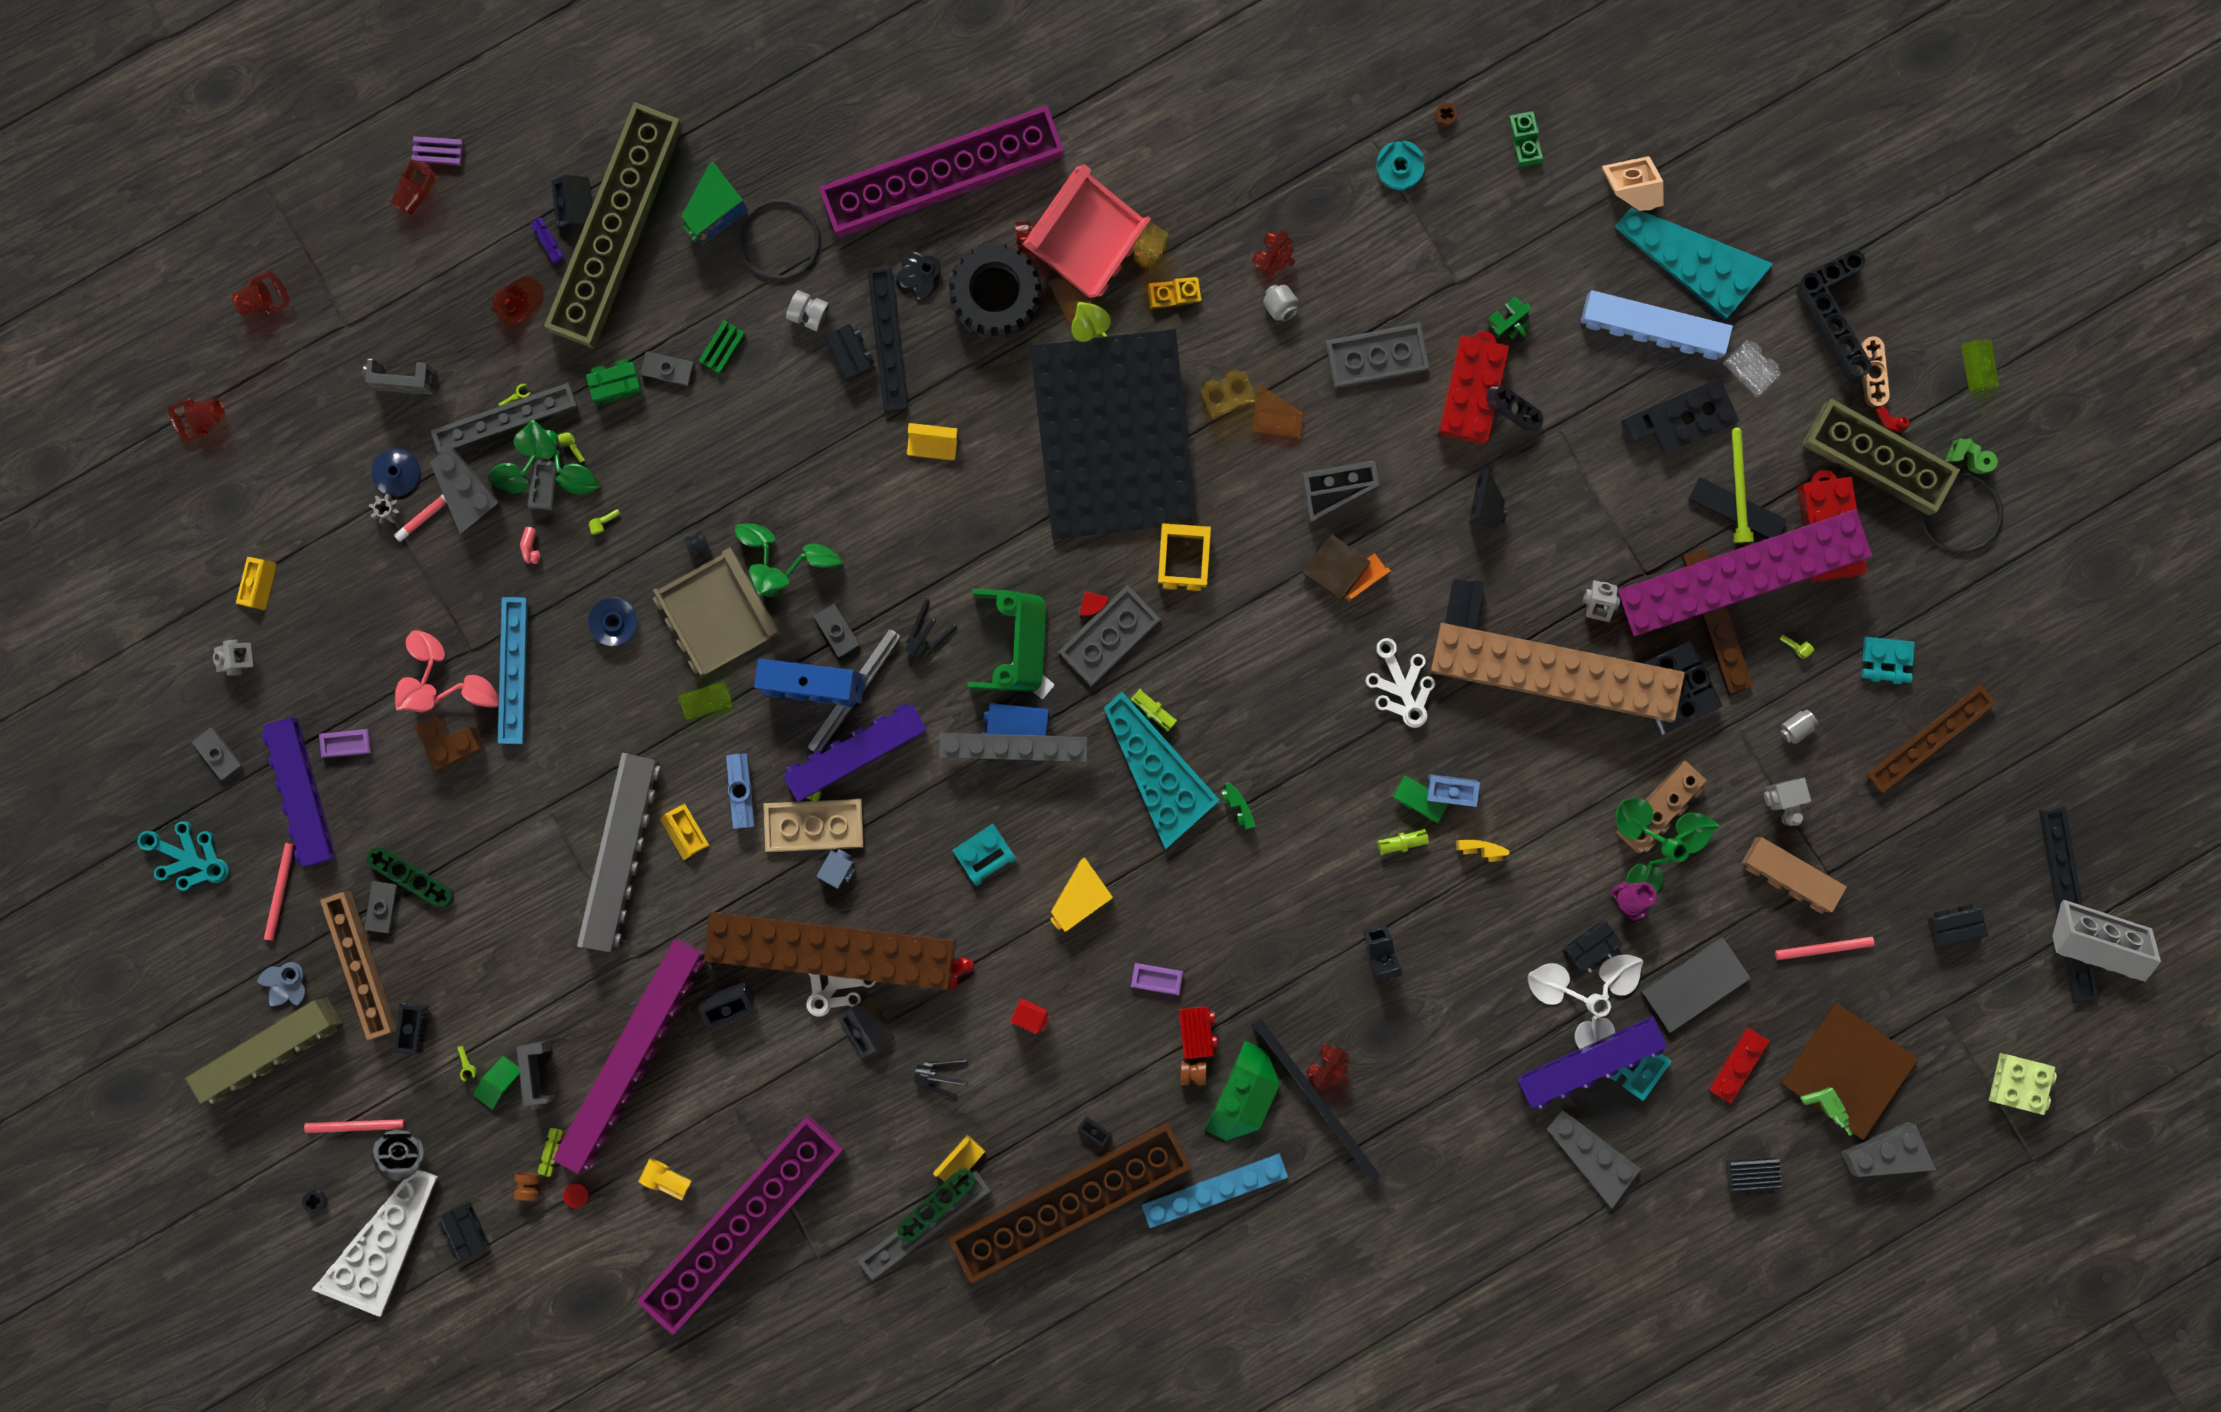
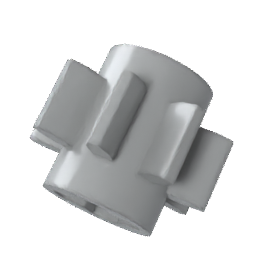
M386 494L384 499L376 495L375 499L377 501L374 504H369V507L373 508L374 511L371 517L374 519L380 517L379 523L382 525L386 523V520L395 523L394 517L396 514H401L396 507L400 502L398 500L390 502L391 495ZM382 507H389V511H381Z

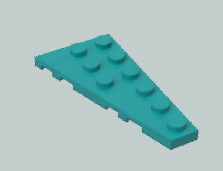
M1633 207L1628 210L1615 226L1618 231L1724 320L1728 318L1773 265L1771 262Z
M1121 692L1104 707V710L1164 848L1167 849L1220 800L1126 695Z

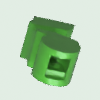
M1970 438L1954 440L1945 462L1952 464L1963 460L1964 455H1966L1968 470L1975 474L1988 473L1994 470L1998 463L1997 457L1993 452H1981V446L1975 444Z

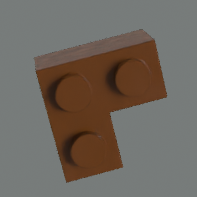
M436 715L414 726L436 771H443L485 750L475 728L467 727L451 735L444 718Z

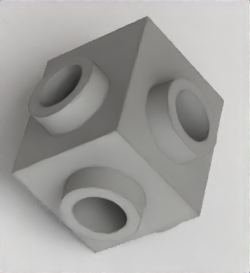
M1593 580L1591 588L1586 589L1583 603H1586V617L1610 622L1614 610L1617 611L1620 603V596H1617L1616 585Z
M238 640L223 641L222 646L215 647L213 662L216 665V671L226 672L227 676L242 674L244 669L253 667L251 643H238Z

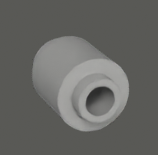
M1809 710L1799 711L1781 724L1782 730L1780 733L1788 743L1793 742L1797 744L1815 731L1818 721Z

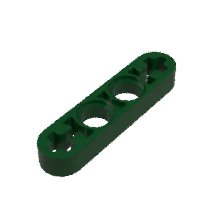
M375 847L368 852L367 863L371 868L434 906L446 907L453 901L454 893L449 886L383 847ZM382 852V858L388 862H391L390 865L388 866L382 862H378L376 864V858H374V854H380ZM397 864H403L406 868V874L402 878L394 875L393 870ZM419 876L424 877L427 881V886L422 891L416 889L414 885L415 879ZM431 889H434L438 892H442L443 890H445L446 892L444 895L447 897V899L438 902L437 900L439 897L436 894L430 893L429 896H427L426 894Z
M967 1168L957 1170L901 1221L897 1229L899 1237L906 1242L913 1241L973 1187L975 1183L974 1173ZM959 1174L963 1176L968 1174L970 1176L968 1179L970 1184H962L958 1188L961 1193L957 1195L955 1189L948 1185V1183L952 1181L953 1185H955L960 1179ZM944 1189L951 1191L953 1196L951 1202L942 1203L938 1197L940 1191ZM924 1206H929L934 1210V1217L932 1219L924 1220L921 1217L920 1210ZM916 1215L917 1220L925 1226L920 1228L918 1224L913 1229V1236L911 1234L904 1235L903 1231L905 1228L903 1225L910 1226L913 1224L915 1219L911 1217Z

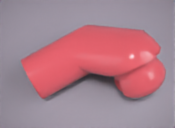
M525 527L520 542V549L523 560L526 563L537 564L540 560L539 551H533L532 546L537 530L531 527Z

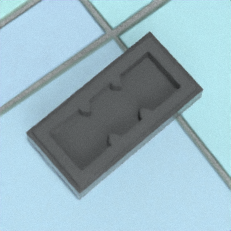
M646 351L641 376L689 387L694 362Z
M534 460L532 463L528 508L553 511L556 491L555 479L558 473L554 461Z
M835 604L814 615L815 620L839 658L860 646Z
M210 727L192 741V744L221 781L227 779L243 766L213 727Z
M372 881L364 930L391 933L398 890L397 884Z

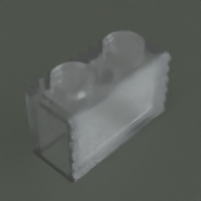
M1746 340L1723 362V365L1755 397H1758L1781 373L1778 371L1779 366L1774 360L1770 358L1767 360L1761 354L1762 349L1757 343L1753 341L1750 343Z

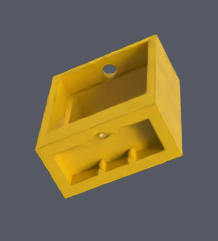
M1162 524L1158 584H1163V589H1177V586H1187L1189 591H1201L1202 587L1207 586L1211 527ZM1167 537L1203 539L1201 579L1165 576Z

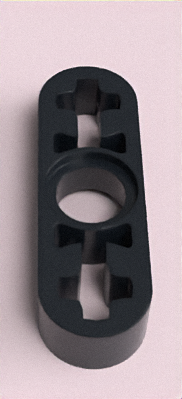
M1492 386L1488 390L1486 399L1490 407L1524 430L1536 431L1541 428L1543 414L1539 409L1505 386ZM1514 402H1516L1518 405V412L1516 413V415H1514L1512 412V405Z

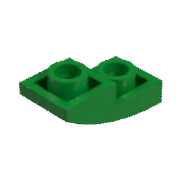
M1534 112L1510 115V127L1518 167L1542 163L1543 156L1538 140L1539 132Z
M1403 776L1392 796L1409 809L1416 810L1434 823L1439 822L1449 804L1428 801V788L1407 776Z
M1225 783V789L1221 790L1224 804L1229 803L1230 808L1240 807V811H1236L1239 825H1244L1245 829L1256 827L1250 809L1242 795L1231 783Z

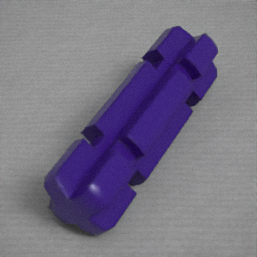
M541 218L534 220L531 223V227L535 233H538L537 237L546 252L549 253L548 255L552 262L555 264L559 263L565 258L564 254L558 248L559 246L551 232L546 229L545 222Z

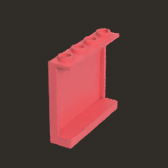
M1083 164L1076 167L1023 245L1087 297L1092 298L1103 295L1109 286L1107 282L1111 276L1114 277L1122 268L1120 263L1124 257L1127 258L1134 251L1135 246L1133 244L1137 238L1143 237L1149 228L1147 224L1151 218H1142L1093 178L1090 175L1092 170Z

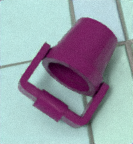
M1624 881L1610 890L1621 910L1632 921L1645 917L1649 913L1646 909L1656 900L1654 887L1646 882L1630 883L1627 885V882Z

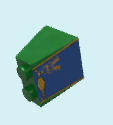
M713 162L708 165L681 216L685 222L682 227L694 243L699 241L702 246L748 212L743 199Z

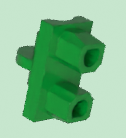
M1513 297L1504 305L1511 314V317L1505 320L1496 311L1486 320L1493 330L1491 334L1494 335L1495 339L1500 337L1509 328H1512V331L1507 334L1510 340L1516 336L1524 339L1527 337L1524 329L1530 324L1526 319L1520 324L1518 321L1527 315L1532 307L1528 303L1524 305L1519 299Z

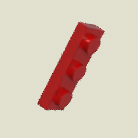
M1747 1027L1708 1090L1727 1102L1732 1103L1768 1045L1769 1040Z

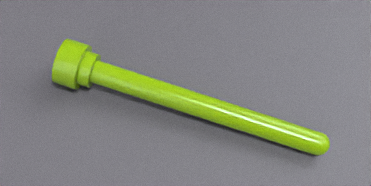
M1736 427L1732 430L1738 528L1733 536L1734 544L1754 543L1753 532L1748 528L1742 431Z

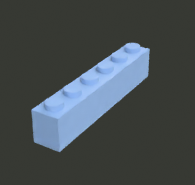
M1593 290L1587 295L1580 322L1586 324V327L1592 330L1603 328L1610 330L1609 333L1616 336L1627 334L1633 336V339L1636 341L1647 342V340L1657 342L1656 345L1660 347L1670 348L1675 346L1679 347L1681 352L1694 354V351L1704 354L1703 357L1717 360L1726 354L1733 327L1732 325Z

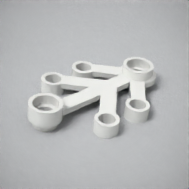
M1389 638L1382 639L1378 642L1376 651L1380 657L1385 658L1396 684L1380 678L1376 673H1371L1366 677V685L1370 688L1378 687L1402 697L1405 706L1391 702L1385 695L1379 696L1375 700V706L1379 710L1387 709L1403 716L1404 722L1409 727H1420L1427 720V711L1424 705L1430 690L1435 686V681L1429 676L1422 678L1420 681L1421 690L1414 702L1411 691L1420 668L1425 665L1424 656L1415 654L1411 657V667L1406 679H1404L1394 655L1396 652L1395 642ZM1382 645H1389L1390 652H1382ZM1415 657L1421 658L1422 664L1420 666L1414 664L1413 660ZM1371 676H1375L1378 681L1376 685H1371L1369 683V678ZM1425 679L1431 681L1432 685L1430 688L1423 686ZM1384 698L1387 701V706L1380 707L1378 704L1379 699ZM1412 711L1418 712L1419 718L1417 720L1411 719L1410 714Z
M809 974L813 994L807 1000V1009L812 1015L820 1017L826 1015L832 1007L847 1005L854 1007L861 1002V996L856 992L849 993L846 997H830L837 989L858 986L869 988L874 986L876 981H873L871 985H867L864 980L828 976L829 984L822 991L820 975ZM851 995L857 996L858 1002L856 1004L849 1002ZM818 999L824 1003L821 1009L815 1007V1001Z

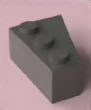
M452 446L447 447L430 462L460 534L499 503V500Z
M1375 461L1300 473L1307 518L1310 522L1379 486Z
M1909 1122L1841 1151L1850 1174L1857 1177L1936 1170L1916 1124Z

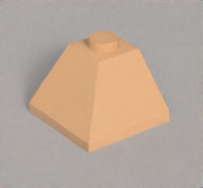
M1650 157L1602 166V170L1616 196L1641 211L1664 206L1663 180Z

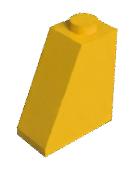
M1085 858L1079 862L1051 911L1053 917L1050 920L1058 931L1063 928L1066 932L1113 898Z

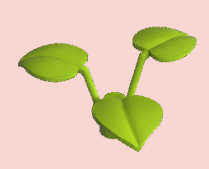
M1078 302L1076 315L1071 327L1072 335L1076 340L1082 342L1090 341L1092 338L1107 336L1105 331L1110 327L1111 318L1104 309L1096 305Z

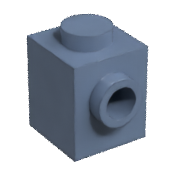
M838 849L837 853L830 851L816 877L836 888H840L844 880L849 882L855 871L852 868L854 862L849 860L851 855Z

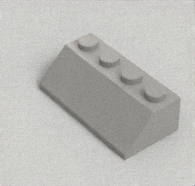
M2066 900L2061 902L2053 932L2056 953L2145 982L2160 964L2161 960L2152 928Z

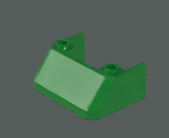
M973 589L972 594L974 598L997 599V608L1002 614L1016 617L1013 665H999L993 672L992 683L968 682V688L973 690L1013 692L1037 691L1043 682L1046 603L1044 599L1038 595L1015 591Z

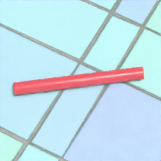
M285 843L264 935L266 940L274 941L295 844Z
M1865 937L1776 950L1775 956L1777 960L1872 947L1874 946L1873 937Z
M405 1120L305 1123L304 1131L305 1133L398 1130L405 1129Z

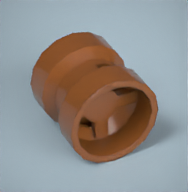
M1181 1061V1085H1189L1193 1081L1197 1085L1205 1086L1206 1061H1198L1193 1063V1065L1189 1061Z
M515 1173L514 1181L517 1183V1187L514 1190L513 1199L525 1201L538 1200L539 1192L536 1188L540 1182V1174Z

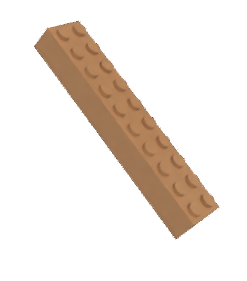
M1445 623L1440 625L1431 673L1667 722L1675 721L1685 673Z

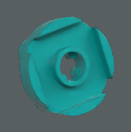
M1391 142L1378 155L1376 173L1387 187L1404 191L1416 185L1421 179L1425 166L1423 154L1411 142ZM1404 160L1406 162L1404 165L1406 170H1396L1394 162Z

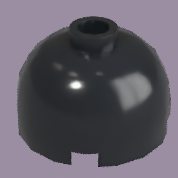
M404 1130L388 1131L375 1142L372 1159L376 1171L382 1177L388 1180L400 1181L408 1179L417 1172L422 1164L424 1149L419 1139L417 1141L416 1138L411 1136L412 1133Z

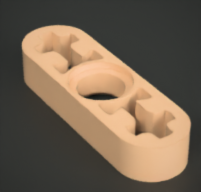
M1873 336L1864 340L1861 346L1869 359L1872 358V352L1867 350L1866 347L1870 343L1874 347L1877 346L1873 357L1874 359L1879 358V361H1871V366H1877L1881 374L1877 379L1871 378L1867 374L1863 379V388L1866 403L1870 407L1878 408L1889 400V386L1884 343L1880 338ZM1881 382L1882 385L1877 386V393L1882 394V398L1877 402L1876 398L1871 396L1876 391L1875 385L1870 387V384Z

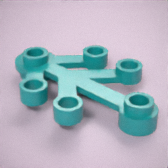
M180 821L175 825V832L180 836L184 850L160 840L156 832H142L137 840L141 849L146 851L156 849L181 860L168 866L156 867L154 877L157 880H167L172 874L191 867L203 870L192 876H180L176 880L177 888L187 891L193 885L205 880L212 883H221L228 877L229 867L225 861L217 858L212 845L214 836L211 832L202 831L197 835V842L203 846L207 861L198 857L190 835L192 826L189 822ZM182 824H185L187 827L185 833H181L180 826ZM204 834H207L209 837L207 843L202 841ZM150 836L154 838V843L151 846L147 843V839ZM216 866H218L221 870L219 875L214 874V868ZM161 869L166 871V875L163 878L159 876ZM183 879L188 881V885L185 888L181 886Z

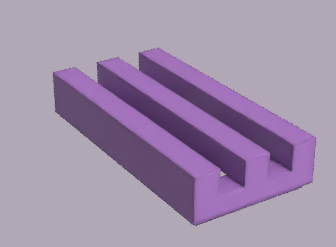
M413 136V162L462 165V140ZM420 144L457 146V149L422 147ZM419 152L457 155V157L419 156Z

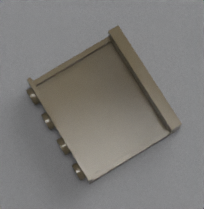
M730 547L722 551V555L663 588L653 590L656 595L653 597L655 604L659 610L664 609L668 616L665 618V622L671 631L676 630L679 639L676 641L683 653L687 651L691 657V660L688 661L690 667L695 674L699 672L703 677L780 634L734 550Z

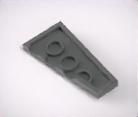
M1560 1109L1546 1129L1599 1192L1610 1208H1613L1641 1168Z

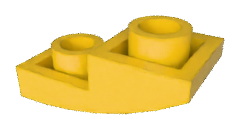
M1198 277L1174 279L1170 282L1149 283L1147 285L1150 309L1180 306L1201 301Z
M1456 840L1457 850H1463V854L1478 853V848H1481L1482 858L1488 857L1489 862L1503 861V856L1509 855V850L1493 843L1478 840Z

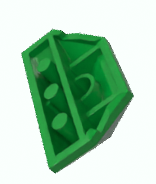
M1244 1041L1204 1131L1227 1141L1260 1130L1280 1085L1266 1050Z

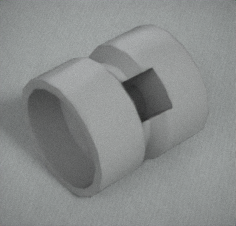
M797 290L789 304L786 319L798 324L804 322L805 327L819 332L827 317L830 303L819 298L812 300L811 295Z

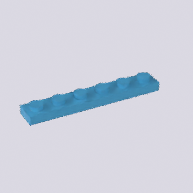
M502 597L498 717L499 744H524L528 598Z
M1278 1153L1142 1203L1141 1205L1149 1228L1288 1178V1175Z

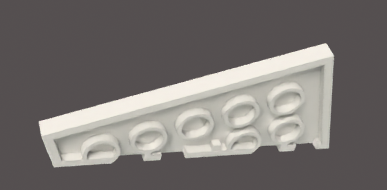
M418 1169L413 1176L403 1180L312 1290L381 1317L438 1176Z

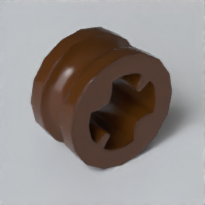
M1450 103L1441 104L1434 114L1436 123L1442 127L1451 126L1457 118V109ZM1447 110H1449L1451 112L1449 116H1451L1452 119H1442L1441 116L1443 115V113H1440V111L1446 112Z

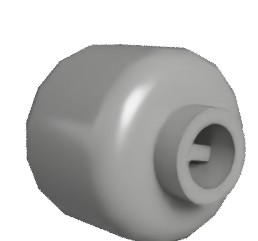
M1273 285L1266 290L1263 305L1273 319L1288 321L1296 315L1299 300L1287 285Z

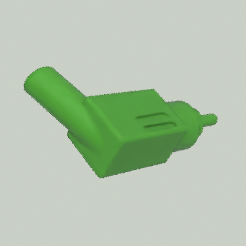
M1828 1087L1825 1090L1800 1097L1805 1106L1819 1102L1827 1117L1833 1118L1836 1124H1839L1841 1128H1845L1849 1136H1852V1132L1848 1127L1849 1116L1833 1088Z

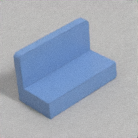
M1428 774V779L1430 780L1428 801L1477 807L1480 782L1472 779Z

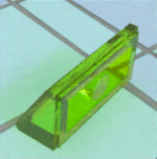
M1991 339L1973 340L1963 343L1961 347L1969 390L1976 391L1999 387Z
M720 682L678 696L686 720L733 706L726 682Z

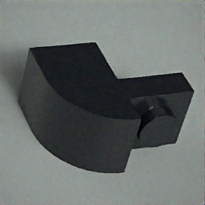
M1383 925L1363 931L1370 963L1378 981L1392 980L1403 976L1387 926Z

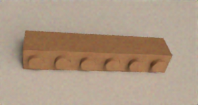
M341 892L321 899L320 901L366 1039L371 1040L395 1032L396 1024L352 893Z

